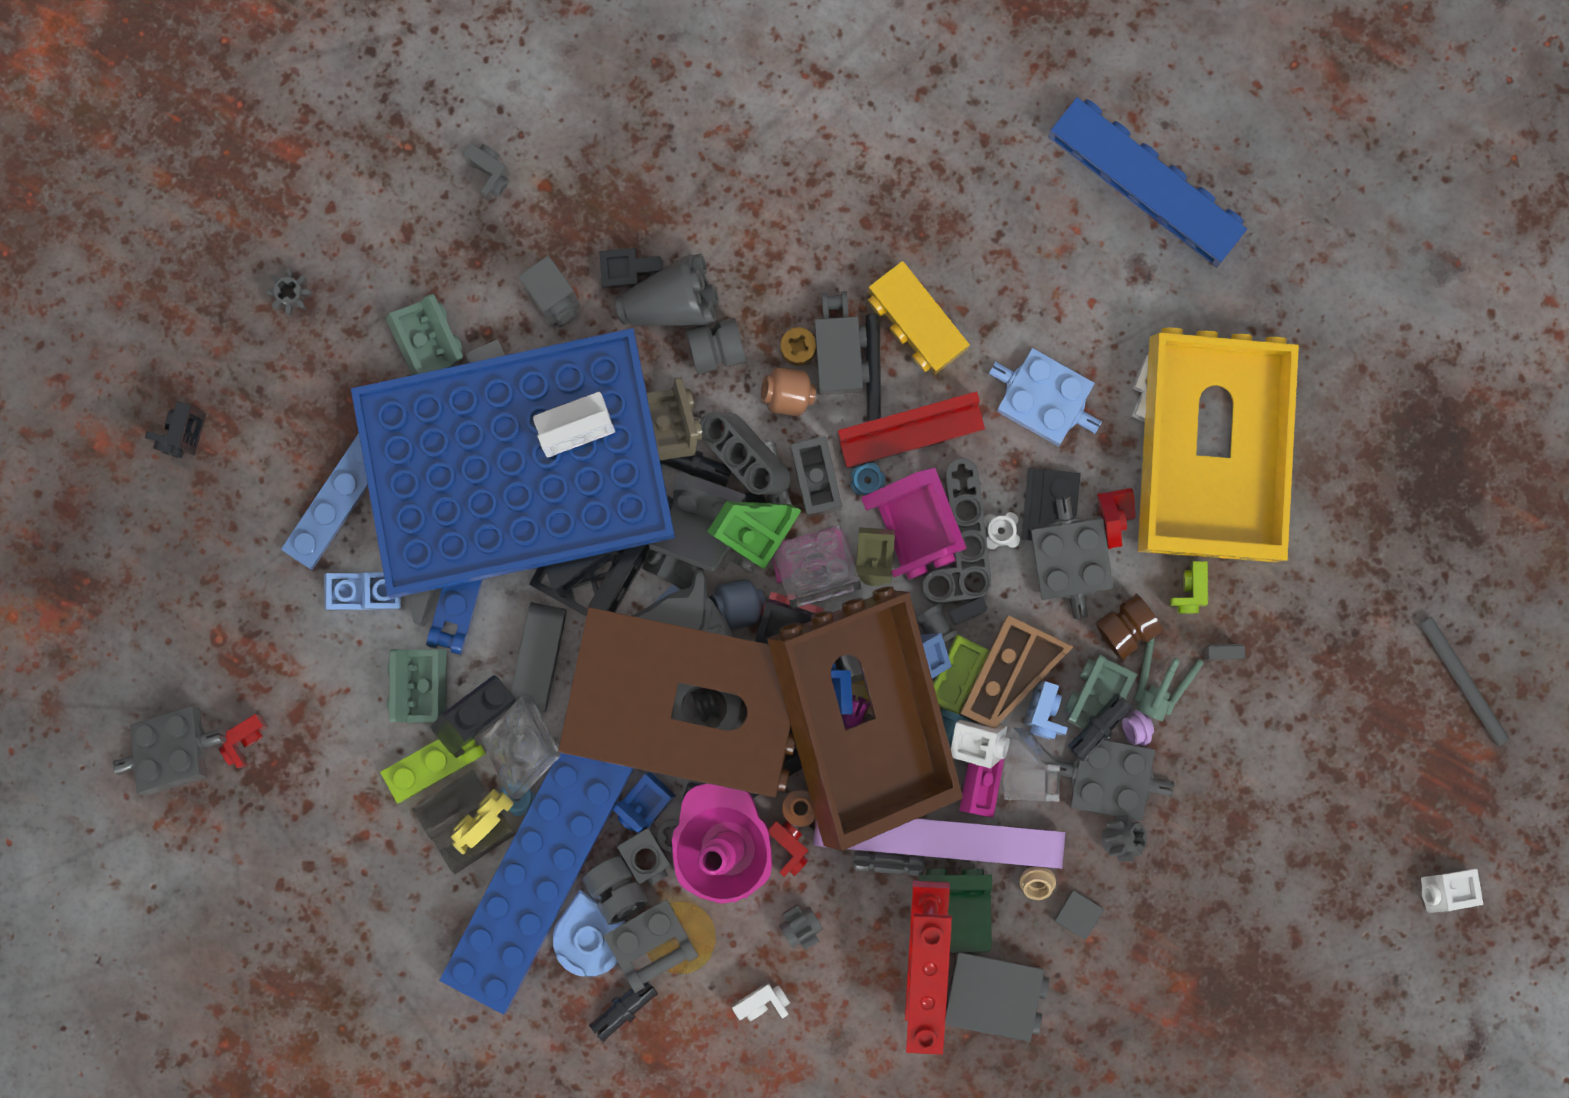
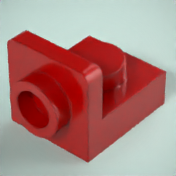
M1132 488L1097 494L1099 516H1102L1104 520L1108 549L1123 546L1122 531H1127V521L1133 520L1136 517L1135 498Z
M254 714L225 732L226 736L224 737L227 738V741L218 748L229 766L235 764L237 768H244L248 765L238 746L242 744L244 748H247L263 738L261 731L268 728V725L260 714Z

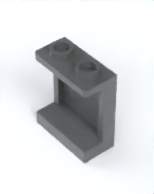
M958 952L955 956L946 1002L945 1025L1031 1042L1032 1034L1038 1035L1040 1031L1042 1013H1037L1039 998H1046L1049 977H1044L1045 970L1043 968Z

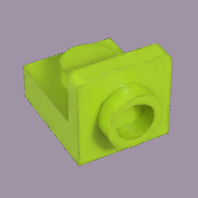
M1193 561L1190 563V570H1184L1183 588L1184 592H1190V598L1169 599V607H1177L1178 614L1199 613V607L1208 605V561Z

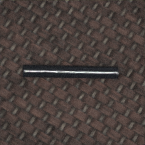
M878 314L866 315V361H868L869 383H866L867 422L881 418L880 316Z

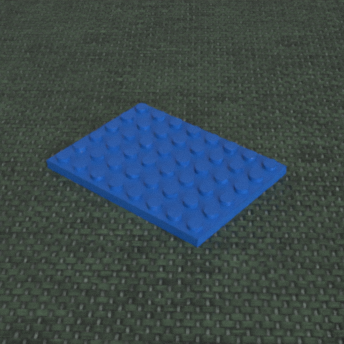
M633 328L351 388L386 591L390 599L676 538L636 335ZM600 392L606 404L615 433L547 458L537 435L539 434L533 417Z

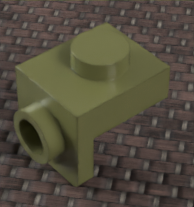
M859 527L856 581H862L869 586H880L884 583L892 582L891 571L895 530Z

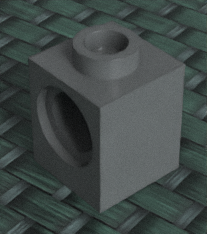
M650 828L617 846L638 884L647 881L649 886H652L668 876L665 869L671 866V863ZM644 848L652 850L657 859L655 866L649 870L640 868L636 862L637 853Z

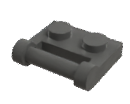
M667 899L603 935L635 993L644 989L645 983L687 959L691 962L699 957ZM676 937L680 947L636 971L632 961Z

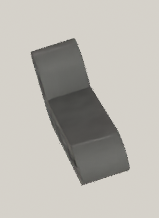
M966 458L956 459L949 464L945 472L946 496L962 538L975 539L979 543L980 551L974 557H967L961 551L955 553V568L935 570L925 577L921 591L924 598L932 604L974 601L986 595L991 587L979 472L973 461ZM958 467H963L964 473L971 474V477L967 478L965 482L966 492L973 490L974 495L963 494L954 498L953 492L959 493L961 490L959 479L952 478V475L956 474ZM963 502L972 504L976 511L975 517L970 521L959 519L956 514V506ZM974 573L982 577L984 581L982 591L972 593L966 589L964 579L967 575ZM936 577L944 579L948 584L947 594L942 597L932 595L928 589V583L931 579Z

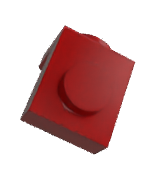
M787 820L783 825L776 821L768 829L769 834L793 855L779 873L785 877L790 872L795 877L809 861L804 856L809 850L798 841L802 834Z

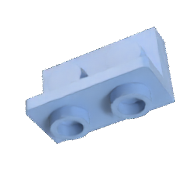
M1043 681L1035 686L1023 724L1031 726L1029 733L1049 740H1055L1056 735H1066L1067 727L1048 721L1051 715H1056L1062 696L1057 694L1058 685Z

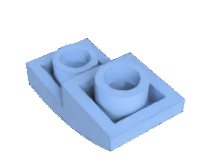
M383 572L324 574V610L401 609V597L390 599L387 596Z

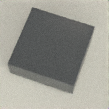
M1243 644L1208 645L1204 648V661L1245 659V646Z
M1072 890L1054 921L1086 940L1105 909Z

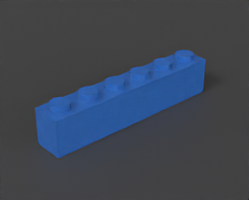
M1077 97L1051 129L1048 138L1217 268L1246 232L1247 228L1242 225L1244 220L1231 209L1224 211L1214 203L1215 197L1202 187L1196 189L1186 182L1187 176L1174 165L1167 167L1157 159L1159 154L1152 147L1145 143L1137 144L1129 137L1131 133L1125 126L1117 121L1110 123L1101 116L1103 112L1094 102L1088 99L1083 102Z

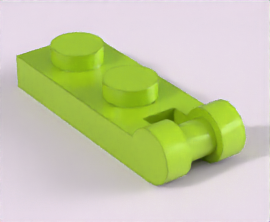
M438 739L382 770L380 773L397 804L480 759L486 755V752L482 745L478 746L475 740H472L463 747L465 753L456 758L455 754H451Z

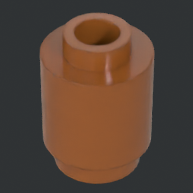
M796 790L785 798L782 810L784 817L789 823L803 827L811 824L816 819L808 791ZM803 801L807 804L808 811L805 815L799 816L794 812L793 807L796 802Z

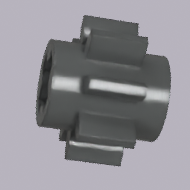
M287 269L286 277L279 279L273 275L274 288L266 290L269 296L276 298L271 307L276 311L284 306L288 316H292L293 309L298 307L306 311V305L303 303L305 297L313 296L310 290L303 289L302 287L306 284L307 278L303 275L295 280L290 269ZM287 286L290 289H294L293 291L296 294L292 300L289 297H285L286 295L283 292Z
M1131 815L1115 817L1114 822H1107V828L1102 834V844L1105 851L1109 853V856L1117 855L1118 862L1134 861V856L1143 854L1142 850L1147 845V833L1140 822H1132Z
M797 904L783 913L786 921L779 924V927L792 948L801 944L804 950H807L820 942L816 934L824 929L810 906L801 911Z

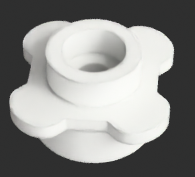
M1008 512L1005 516L996 517L993 514H988L984 517L987 530V547L994 550L998 546L1004 545L1014 548L1019 544L1020 537L1016 534V524L1018 523L1016 514ZM1004 528L1005 533L999 534L998 529Z

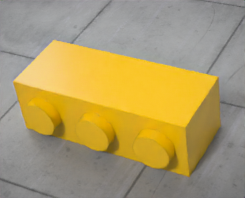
M901 261L869 286L868 293L871 297L867 299L868 303L880 317L885 313L893 323L890 327L891 332L902 345L908 342L916 352L912 355V358L923 372L930 370L935 376L968 350L970 344L904 261Z

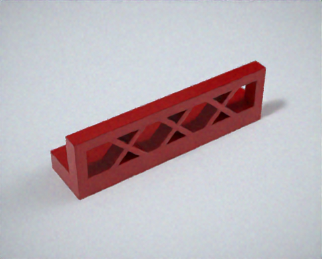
M972 392L838 430L837 437L846 468H853L858 465H864L867 462L878 461L985 431L979 409L980 399L978 392Z

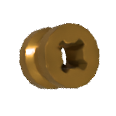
M797 327L788 330L782 336L780 343L781 355L787 363L793 366H804L810 363L816 352V340L810 331Z

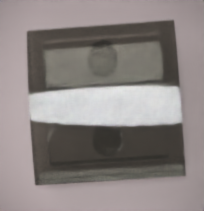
M471 770L412 809L427 835L435 843L454 874L516 835L503 813L500 812L497 817L501 820L473 848L468 846L465 854L462 855L452 845L453 839L450 836L454 833V827L467 814L473 818L480 807L479 803L489 793L474 770Z

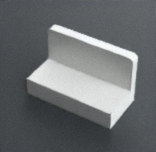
M600 392L533 417L539 434L537 435L547 458L615 433L606 404Z

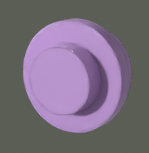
M1134 710L1128 714V717L1122 720L1123 733L1131 745L1139 744L1144 746L1151 742L1154 727L1149 716L1139 710Z

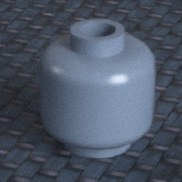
M746 579L719 584L714 594L710 596V599L720 611L730 629L756 624L765 604L762 590L756 589L754 584Z

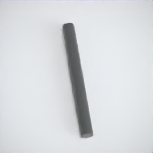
M1432 616L1422 621L1420 626L1495 744L1500 746L1508 741L1510 738Z

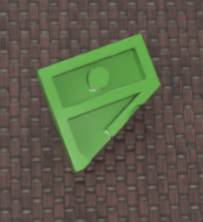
M726 501L707 533L755 565L765 569L801 510L791 504Z

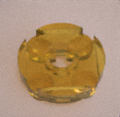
M687 901L670 902L684 930L687 929L690 933L688 937L699 957L691 962L687 959L666 972L689 974L700 969L710 959L716 944L715 926L710 916L701 907ZM670 940L647 952V955L654 962L680 947V945L673 946Z

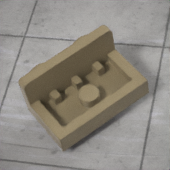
M682 377L674 378L672 390L647 393L660 460L695 455L697 440L702 439L700 421L698 418L693 419L691 412L694 409L692 392L690 389L685 390Z

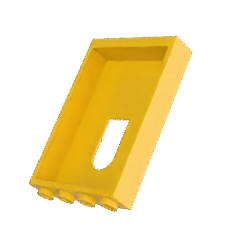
M1171 327L1161 328V333L1159 332L1149 337L1137 552L1274 563L1288 560L1299 345L1287 344V338L1266 337L1265 342L1252 341V335L1231 334V339L1218 338V332L1196 331V336L1183 335V329ZM1210 386L1224 388L1232 398L1230 458L1196 455L1199 399L1202 392Z

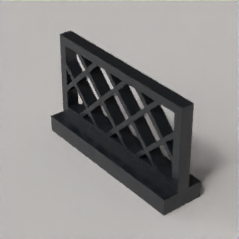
M667 495L669 507L671 510V508L673 507V499ZM649 544L620 550L617 557L615 556L611 559L612 565L608 572L598 575L592 573L590 577L575 586L579 587L592 583L594 597L588 607L616 613L645 561ZM544 566L538 567L529 585L587 617L588 608L576 603L573 588L568 591L569 598L564 595L560 597L554 588H549L541 583L546 570ZM604 579L598 588L597 581Z

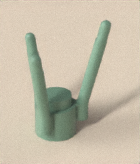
M1154 637L1149 642H1146L1139 687L1134 700L1139 702L1136 710L1163 722L1166 714L1171 715L1176 702L1197 675L1204 662L1202 659L1197 660L1170 697V693L1167 690L1180 663L1178 658H1174L1160 687L1156 688L1151 685L1147 692Z

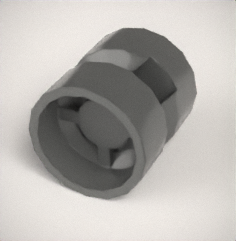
M735 317L716 322L713 329H709L706 325L686 329L697 375L717 370L720 363H723L726 367L746 363Z
M622 856L611 858L597 865L582 879L591 897L600 900L597 907L608 925L619 923L631 917L648 903V899L638 882L630 881L633 874Z

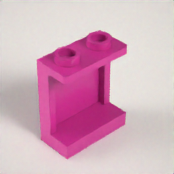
M935 468L913 473L861 497L866 511L879 508L886 529L895 530L894 549L901 567L891 571L893 578L904 574L907 575L908 580L928 573L926 566L934 563L935 568H939L956 561L955 553L967 549Z

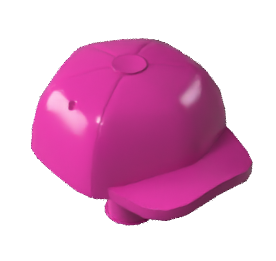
M708 783L697 785L686 793L681 805L679 825L674 829L672 837L673 861L678 883L701 899L715 901V903H735L743 898H748L749 895L765 884L772 871V848L769 830L765 821L759 817L751 794L746 791Z

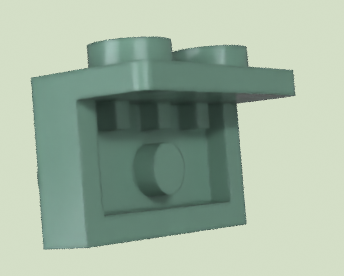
M434 294L427 295L421 302L391 312L385 317L412 375L454 367L463 358L461 342L455 334H452L447 323L446 310L440 302H437Z
M391 649L387 667L390 676L389 697L387 700L390 722H435L446 711V650Z
M1100 654L1097 655L1095 661L1088 659L1079 677L1085 680L1079 693L1072 692L1064 708V711L1069 713L1066 721L1084 729L1088 724L1086 720L1091 715L1095 716L1115 693L1126 699L1137 676L1136 673L1107 660V657Z

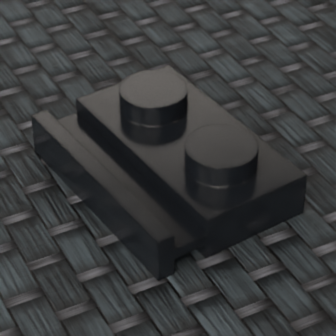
M1028 468L1021 540L1032 541L1030 527L1048 525L1059 519L1055 498H1062L1065 511L1063 496H1070L1073 517L1077 516L1081 473Z

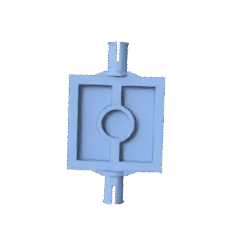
M1033 348L1025 362L1015 372L996 361L988 374L1007 384L1005 397L996 412L1058 447L1067 432L1076 423L1093 434L1097 432L1102 423L1101 420L1084 412L1086 398L1095 383Z

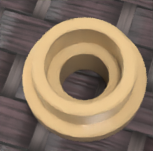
M1030 867L1020 875L1021 889L1028 898L1033 900L1048 898L1056 886L1055 874L1045 867Z

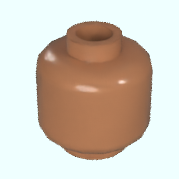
M777 367L773 369L770 375L764 376L761 386V401L766 403L770 412L800 416L805 412L808 405L814 404L816 385L810 383L807 372Z

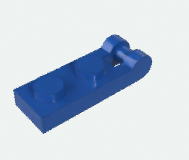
M483 579L442 588L426 646L436 649L438 646L450 648L451 653L462 655ZM445 622L458 625L455 635L443 632Z

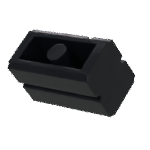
M493 675L443 712L431 725V729L446 749L454 755L491 727L493 723L495 724L503 718L517 703L516 698L502 681Z

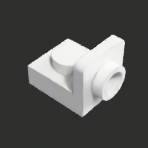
M960 719L955 725L951 745L952 757L992 768L1000 759H1004L1007 755L1010 739L1005 737L1007 726L998 725L994 729Z
M1477 869L1421 878L1422 897L1428 913L1484 905Z
M767 982L733 1004L732 1009L739 1020L747 1016L749 1021H752L768 1010L765 1004L771 1000L783 1019L789 1015L785 1007L790 1004V1001L779 985L772 988L770 983Z

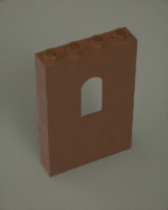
M893 586L876 589L872 592L873 596L865 600L862 598L848 600L841 604L842 609L835 612L822 611L810 616L811 621L805 624L793 623L785 625L779 629V634L767 638L823 846L839 851L846 850L963 799L910 593L894 590ZM852 655L860 664L874 718L845 730L831 679V669L839 657Z
M588 607L558 750L559 753L774 798L777 797L778 790L785 792L790 770L783 769L786 754L793 755L795 739L791 732V725L769 644ZM678 683L739 696L747 707L745 722L739 728L729 731L671 719Z

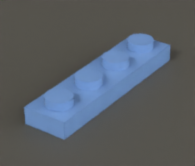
M359 433L281 548L282 551L311 570L314 569L368 488Z

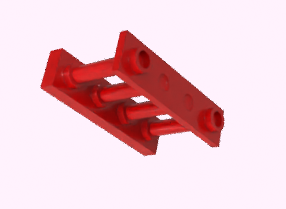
M912 882L905 998V1021H908L906 1053L943 1055L952 915H948L949 882Z

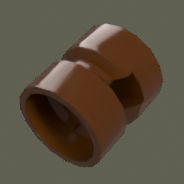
M1137 593L1119 605V613L1111 611L1095 622L1099 633L1121 661L1138 649V642L1140 640L1149 642L1163 632V628L1155 614Z

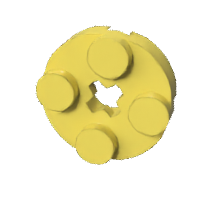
M493 789L479 803L480 807L473 818L467 814L454 827V833L450 836L453 839L452 845L462 855L465 854L468 846L473 848L501 820L497 815L503 809L508 812L514 802L504 792L499 794Z

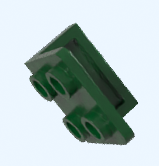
M927 869L926 875H919L918 881L949 882L948 915H952L950 953L989 952L992 947V875H984V869H963L962 875H948V870Z

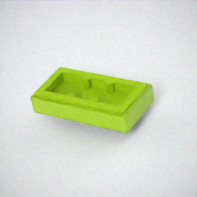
M956 635L948 651L952 667L937 675L933 682L939 707L959 714L989 652L988 649Z

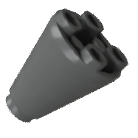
M701 253L684 256L625 290L622 296L616 297V311L623 325L630 323L632 326H704L716 321L714 306L719 305V297L715 285H708L705 276L707 274V265L704 256Z

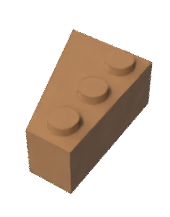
M1007 615L994 638L959 715L979 725L995 729L1073 646Z

